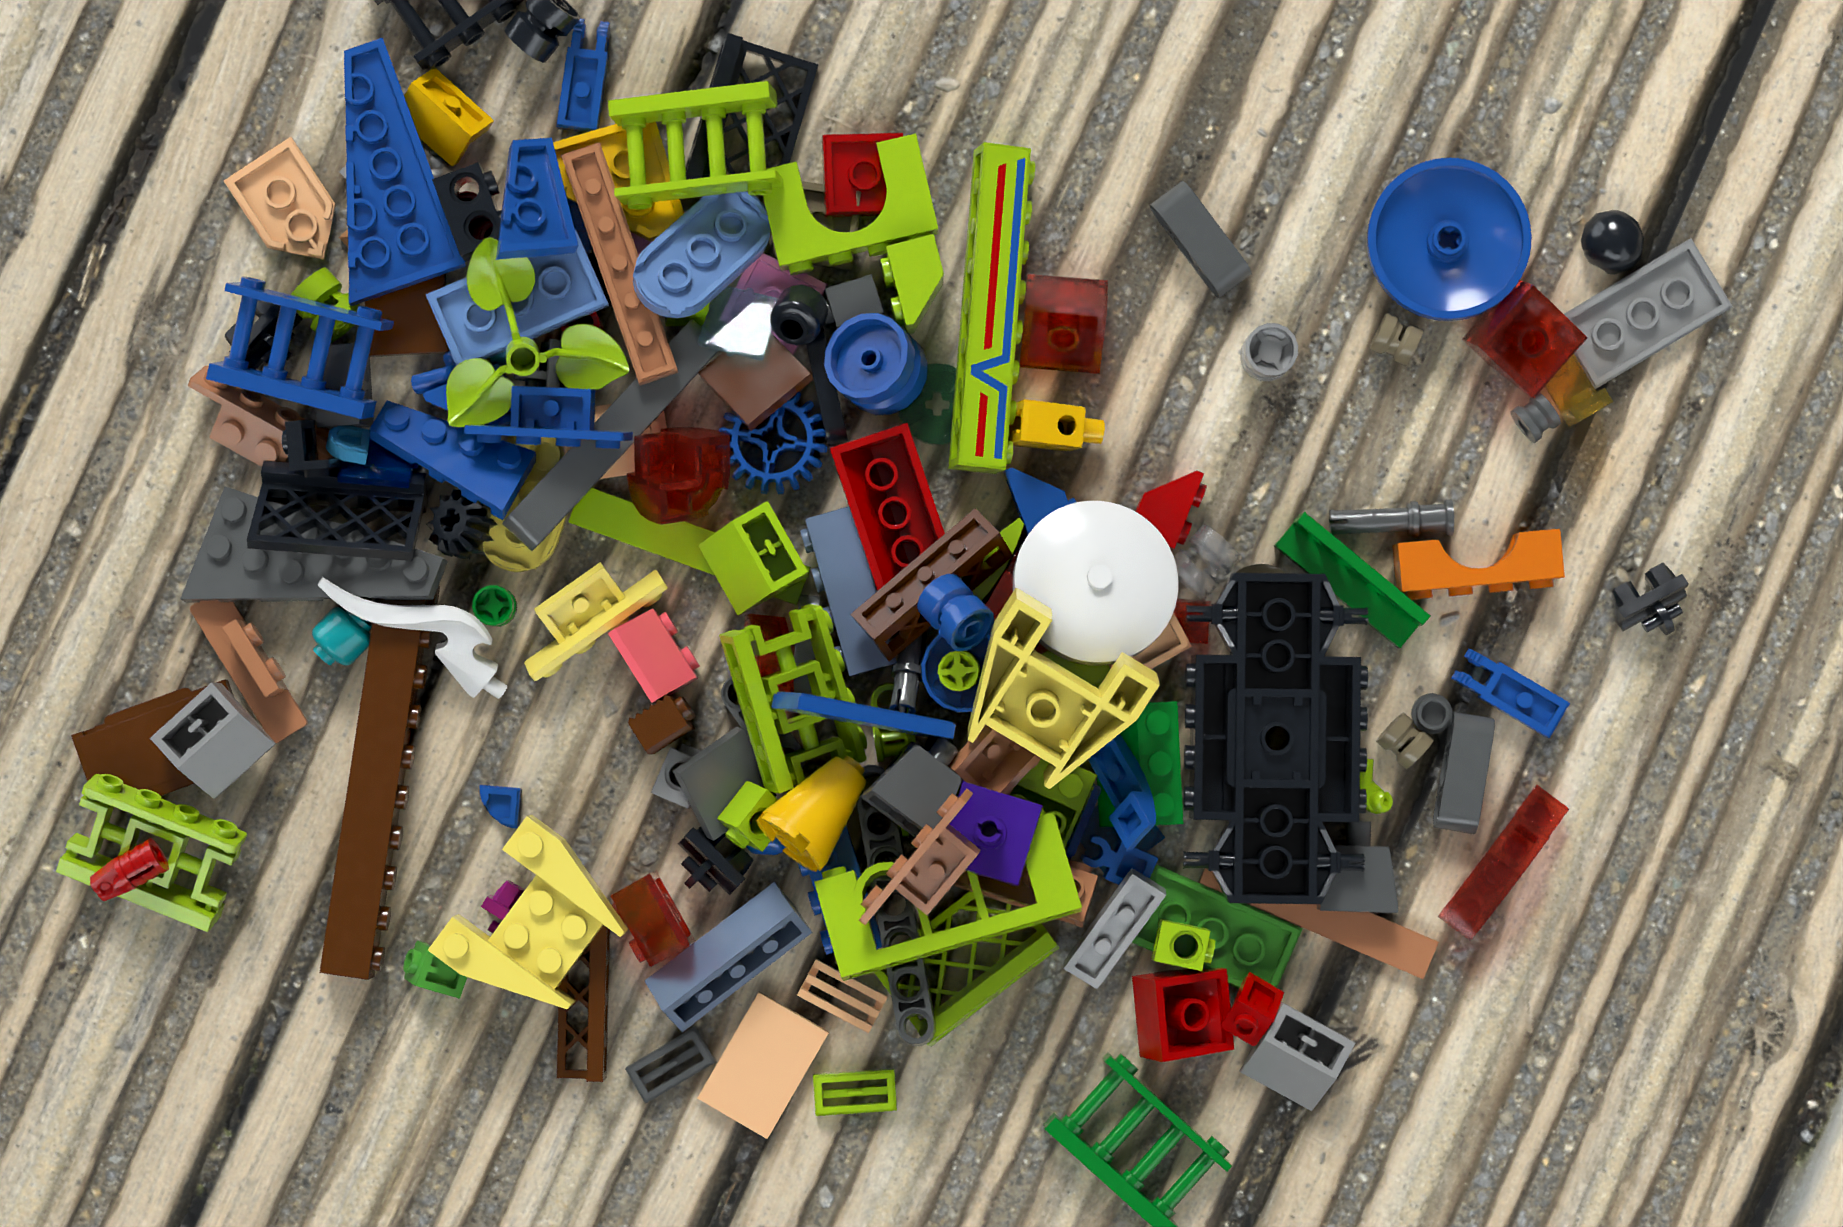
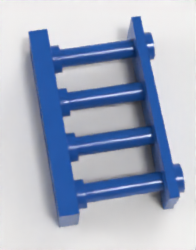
M242 276L240 282L226 283L224 291L242 295L230 354L225 356L224 361L209 363L207 380L358 419L374 416L377 401L364 398L365 391L362 390L374 330H391L394 321L381 318L382 311L369 307L358 306L357 312L265 289V281ZM258 300L281 305L268 366H263V371L248 368L249 361L246 360ZM297 310L319 315L307 376H302L301 381L287 378L288 371L284 370ZM335 320L358 325L346 385L341 386L340 391L325 388L326 381L323 380Z

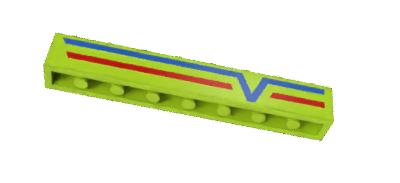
M983 142L974 150L948 469L997 474L1006 470V465H1009L1012 460L1013 442L1008 440L1009 424L1012 425L1016 417V401L1011 400L1012 385L1017 383L1020 370L1019 361L1015 360L1016 344L1020 343L1023 332L1022 321L1018 320L1019 304H1023L1026 293V283L1024 280H1021L1022 265L1026 264L1029 254V242L1024 240L1025 225L1029 224L1032 215V202L1027 200L1028 185H1032L1035 176V162L1030 161L1031 148Z

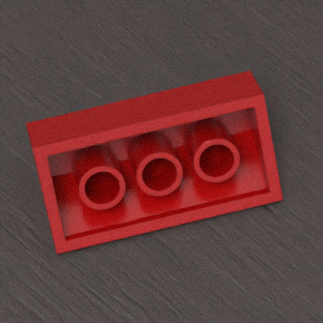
M908 423L830 448L877 591L945 534Z

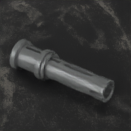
M1446 499L1443 504L1419 505L1417 501H1410V503L1406 504V508L1329 510V521H1346L1344 524L1329 525L1330 533L1333 536L1339 534L1407 531V535L1412 537H1419L1420 533L1445 532L1447 536H1453L1454 508L1451 499Z

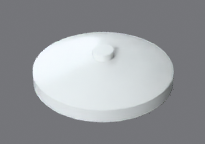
M1083 501L1055 510L1043 518L1028 534L1019 550L1014 565L1013 591L1015 588H1018L1052 609V622L1039 640L1043 647L1071 662L1102 666L1114 664L1121 652L1130 657L1136 656L1159 637L1170 621L1178 597V572L1174 556L1166 540L1158 529L1142 515L1127 507L1111 502Z

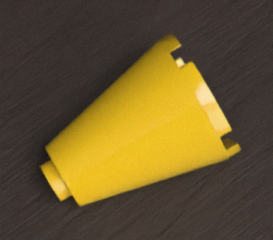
M845 756L844 759L839 757L832 758L765 809L756 820L759 828L772 842L777 838L785 846L782 851L797 863L811 871L816 872L818 869L821 871L826 866L865 787L866 780L863 777L865 770L857 761L849 756Z

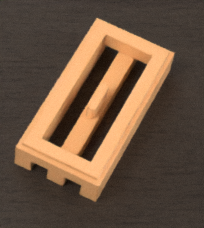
M818 959L814 961L797 996L867 1033L870 1032L888 998L887 995L854 978L844 981L840 976L839 970ZM820 970L875 999L874 1006L872 1007L816 977L818 971ZM811 985L868 1014V1018L865 1021L809 991Z

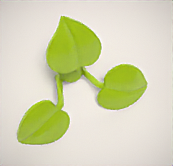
M491 237L485 238L476 247L471 256L467 270V287L473 301L483 310L491 311L504 304L513 340L506 348L507 365L500 366L496 371L489 361L481 358L464 360L453 368L446 385L448 424L452 427L484 425L502 417L511 408L512 386H515L511 380L502 375L504 373L511 374L512 372L518 376L531 375L537 370L540 362L545 363L547 359L554 356H559L555 365L556 374L567 388L598 390L629 373V365L621 347L608 333L599 327L589 324L570 326L562 334V349L553 348L543 353L539 352L537 344L532 339L521 337L511 302H520L530 295L535 284L534 268L527 257L496 260L498 240Z

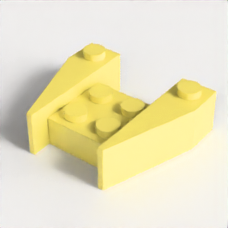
M1015 588L993 624L968 725V741L974 743L985 725L989 726L1049 763L1043 772L1044 786L1051 789L1139 718L1160 685L1155 671L1121 652L1099 688H1096L1035 651L1034 648L1052 622V609L1020 589Z
M529 815L526 816L502 850L536 874V876L490 937L458 914L449 920L428 951L460 975L568 1009L576 1000L558 986L604 925L621 937L627 932L628 928L566 839L535 816Z

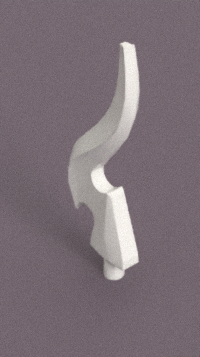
M325 578L319 581L318 586L332 600L362 620L386 627L444 633L448 639L436 645L435 654L471 697L474 698L484 689L499 699L506 691L507 685L494 677L498 664L478 655L473 649L480 643L491 645L493 639L480 620L460 608L447 605H390L377 603L344 591Z

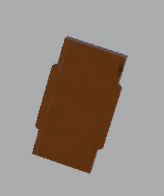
M224 679L219 682H216L222 683L225 686V688L233 695L228 680ZM207 686L191 691L189 688L173 691L105 717L103 724L71 735L87 782L95 774H110L120 778L123 784L138 790H152L160 796L195 784L173 765L150 738Z

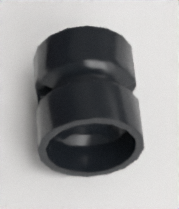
M527 0L525 2L527 11H518L504 28L506 35L526 54L537 61L546 63L559 46L558 37L567 36L580 20L578 12L566 0Z

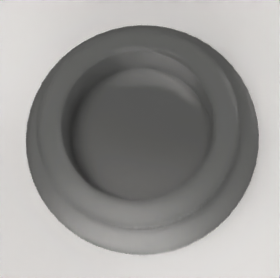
M1425 694L1414 702L1411 709V718L1414 725L1420 731L1428 734L1440 733L1449 726L1452 720V707L1448 700L1439 694Z

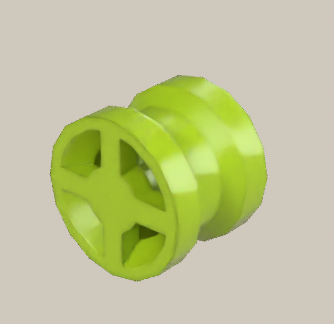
M968 651L949 652L941 659L938 665L940 681L946 688L952 691L970 689L977 683L980 677L981 667L979 661Z

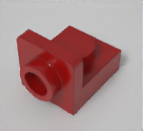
M1249 972L1241 983L1233 1006L1223 1018L1221 1027L1251 1046H1256L1274 1022L1285 992Z

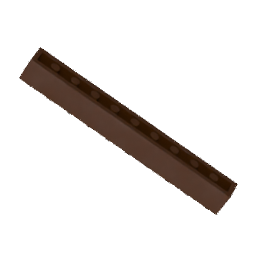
M438 586L434 599L385 600L383 598H376V602L390 605H437L440 586ZM372 623L319 973L369 980L375 977V971L381 972L385 947H379L381 931L388 930L391 918V907L385 906L387 891L394 890L397 878V867L391 866L393 851L400 850L403 838V826H398L400 809L406 810L408 804L409 786L404 785L406 769L411 770L414 764L415 745H410L412 729H418L420 724L421 705H416L418 688L424 689L426 684L428 667L422 664L424 648L430 649L433 631L386 627Z

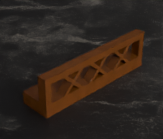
M975 508L850 615L890 662L931 627L929 622L918 612L917 603L923 590L933 580L945 574H956L959 578L963 577L962 581L973 591L1012 558L1013 554L1000 532ZM995 548L998 549L988 559L983 561L985 556L988 555L992 550H994ZM898 630H901L893 640L886 644V641Z
M604 925L577 960V962L581 960L589 968V985L580 993L570 983L569 973L559 985V988L568 994L569 989L576 996L574 998L576 1001L573 1005L580 1001L588 1009V1026L578 1033L567 1021L570 1008L558 1007L557 1078L586 1079V1082H603L607 1078L610 929ZM589 951L590 961L584 956ZM588 991H589V1002H588V1000L584 997V995H585ZM567 1030L575 1037L568 1045ZM587 1032H588V1041H586V1040L583 1038V1036H584ZM579 1041L587 1050V1069H566L567 1051Z

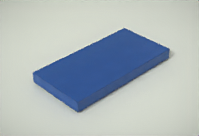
M777 692L773 696L771 707L922 737L953 739L956 727L950 721L805 693Z

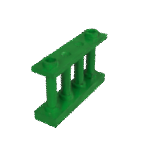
M1107 1052L1103 1060L1112 1068L1111 1071L1070 1116L1066 1114L1060 1119L1053 1113L1043 1124L1044 1129L1152 1227H1177L1176 1223L1171 1219L1175 1214L1173 1209L1215 1162L1226 1172L1230 1170L1232 1165L1225 1158L1230 1151L1213 1136L1206 1141L1134 1075L1139 1069L1120 1053L1115 1059ZM1124 1080L1127 1081L1142 1097L1100 1144L1096 1141L1091 1147L1080 1137L1084 1132L1083 1125ZM1155 1107L1173 1124L1131 1171L1126 1169L1121 1174L1110 1164L1114 1160L1112 1154ZM1186 1135L1203 1152L1161 1199L1157 1196L1152 1202L1141 1192L1145 1186L1142 1182L1183 1136Z

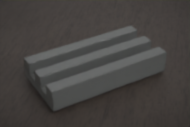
M695 1026L630 1064L625 1070L646 1104L714 1064L716 1059L711 1054L708 1045ZM693 1039L696 1044L695 1046L642 1077L637 1073L639 1069ZM698 1053H701L704 1059L654 1089L647 1090L645 1084Z

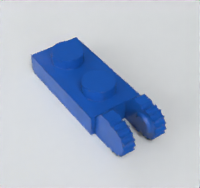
M580 18L573 28L571 47H567L556 127L560 130L586 133L599 129L609 59L607 50L610 22L600 21L596 35V50L582 49L586 35L585 19Z
M1468 648L1464 657L1471 664L1491 672L1489 678L1482 685L1465 672L1455 671L1451 679L1478 694L1477 697L1542 736L1550 738L1570 703L1503 663H1495Z

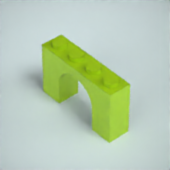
M916 133L876 143L887 189L886 201L880 215L874 222L854 232L833 231L824 227L813 217L807 205L797 162L767 168V170L775 169L783 178V187L772 188V193L763 195L781 271L789 270L790 275L802 274L814 270V263L829 260L830 266L845 264L853 261V254L868 251L869 256L886 254V246L931 234H939Z

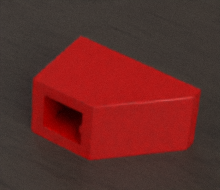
M1196 470L1145 492L1141 496L1135 512L1142 515L1158 529L1171 551L1175 549L1177 543L1184 546L1192 527V523L1186 521L1191 506L1199 508L1207 489V485L1201 483L1204 473Z

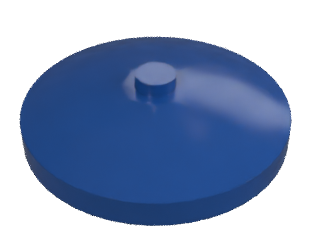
M1439 158L1422 162L1407 169L1385 188L1377 200L1369 220L1367 252L1371 268L1378 283L1397 304L1409 312L1424 318L1438 321H1458L1473 318L1491 310L1501 303L1515 288L1526 269L1530 257L1531 225L1520 196L1500 174L1487 166L1471 160Z

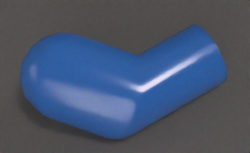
M450 351L443 355L445 367L411 377L412 388L416 394L419 395L447 384L448 377L456 366Z

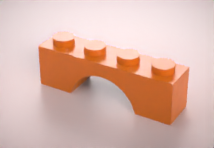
M1560 529L1513 534L1505 554L1496 563L1487 568H1470L1457 563L1445 552L1439 539L1392 545L1396 587L1401 592L1408 593V597L1411 600L1433 598L1432 590L1448 589L1449 597L1472 595L1473 587L1487 585L1489 593L1514 591L1513 583L1529 582V589L1554 587V579L1565 577Z

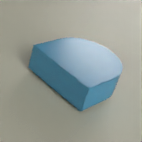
M336 426L329 431L326 449L337 459L365 465L368 455L370 430L354 426Z

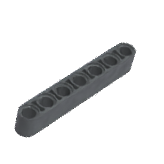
M693 318L669 342L679 373L641 386L636 378L594 423V430L633 432V440L621 441L620 449L595 448L596 440L581 439V446L572 447L503 521L502 524L531 551L549 535L651 425V422L665 410L722 348V345Z
M866 765L863 767L865 770L863 777L865 779L872 775L880 777L885 770L877 765ZM862 791L857 801V809L868 868L877 864L878 860L885 855H893L897 859L900 855H903L906 858L901 829L894 821L891 820L889 831L883 835H875L870 832L871 820L878 815L884 814L861 797L864 793ZM887 875L878 877L871 883L872 889L877 885L883 890L891 881V878ZM894 890L890 895L903 896L897 890ZM905 898L906 907L904 911L897 916L886 914L884 903L877 910L876 914L882 948L891 946L893 939L899 935L910 936L912 940L920 937L915 906L908 899ZM924 958L887 968L899 1035L905 1042L913 1046L928 1044L936 1033V1021ZM907 975H914L920 980V990L912 997H904L898 990L900 980ZM916 1015L925 1017L928 1022L927 1032L919 1038L908 1036L906 1032L907 1021Z

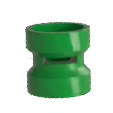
M489 585L481 588L475 594L472 609L475 617L480 622L492 627H501L509 624L514 619L517 613V601L509 590L497 585Z

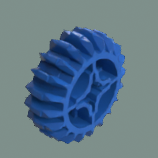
M800 392L772 413L768 424L761 429H753L752 431L743 429L745 424L738 417L729 412L725 413V420L734 425L732 429L726 427L719 429L721 436L731 438V442L719 444V450L721 452H733V455L727 457L723 463L725 467L739 464L740 467L734 471L732 477L737 481L747 473L749 475L745 484L747 489L752 490L757 480L762 481L760 487L761 494L767 495L770 483H776L777 494L783 495L785 492L783 482L789 480L791 487L796 491L800 489L799 482L795 478L796 476L802 474L804 479L810 482L813 476L806 467L809 464L818 469L822 467L823 463L813 457L814 452L823 454L827 453L828 450L826 445L816 443V439L826 437L825 429L814 430L813 427L823 421L822 414H815L809 418L807 414L813 409L814 403L809 400L800 408L797 405L801 399ZM785 410L793 413L801 420L807 432V440L791 436L784 431L783 418ZM778 421V435L788 443H784L781 448L777 445L778 450L772 451L771 460L769 461V447L766 442L761 441L759 438H763L765 434L769 435V431L775 429V423ZM740 441L749 442L763 450L762 471L753 468L746 462L741 452ZM789 451L804 452L802 458L792 468L780 473H774L777 460L782 453Z

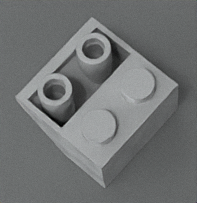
M213 682L150 738L179 771L213 799H216L276 744L222 683Z
M1281 1002L1274 1022L1258 1044L1252 1047L1240 1072L1312 1111L1337 1079L1356 1043Z

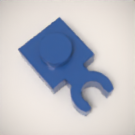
M1091 835L1089 840L1100 845V854L1095 858L1084 854L1080 857L1090 867L1106 866L1103 877L1120 885L1131 868L1150 878L1159 859L1157 856L1137 847L1133 850H1126L1122 840H1119L1116 849L1113 850L1108 842L1099 835Z

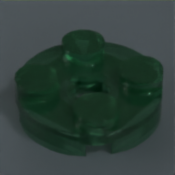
M941 363L928 364L927 380L920 395L907 408L898 411L900 422L902 424L908 423L912 437L922 443L937 446L950 444L956 379L955 367ZM936 393L941 394L943 401L949 402V409H942L940 416L933 415V410L926 408L925 402L931 401L933 394Z

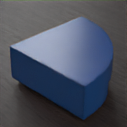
M480 785L481 800L489 814L502 825L517 829L519 827L522 788Z

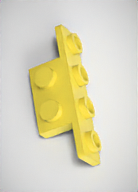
M600 562L534 608L538 617L556 640L524 662L531 678L537 681L542 677L552 676L562 667L564 661L574 654H582L588 651L595 644L596 639L608 630L612 631L626 623L629 616L641 607H649L661 598L662 592L668 588L658 571H652L622 592Z

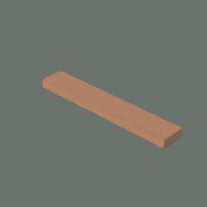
M600 142L561 155L639 385L641 386L679 373L659 315L645 307L634 290L633 273L639 255L621 203L614 195L615 185Z
M1204 868L1198 883L1223 893L1212 871ZM1247 903L1421 979H1424L1439 943L1371 912L1320 911L1317 909V904Z

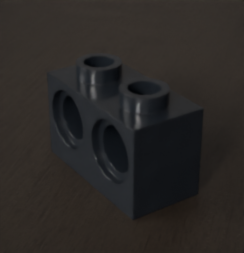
M479 162L432 179L459 254L467 262L471 259L476 247L483 241L473 237V228L478 222L482 220L492 222L493 231L489 237L496 240L499 238L502 210H498L494 195L500 194L495 177L491 170L484 172ZM469 182L478 184L479 192L473 200L462 201L459 199V190L464 184Z

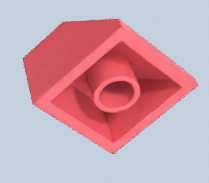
M653 608L613 629L608 635L651 703L656 704L657 700L663 701L664 695L671 696L698 679L699 677L694 670L700 667L689 647L686 646L680 649L673 638V635L678 633V630L666 612L659 615Z

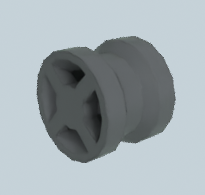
M1540 392L1533 394L1529 399V403L1524 407L1517 406L1510 411L1518 428L1533 443L1542 438V434L1546 429H1554L1561 424V419L1555 408Z

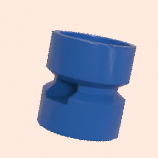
M945 574L933 580L923 590L917 603L918 612L932 627L939 630L938 633L955 651H966L975 647L987 637L993 627L994 613L977 596L973 595L970 588L956 574Z

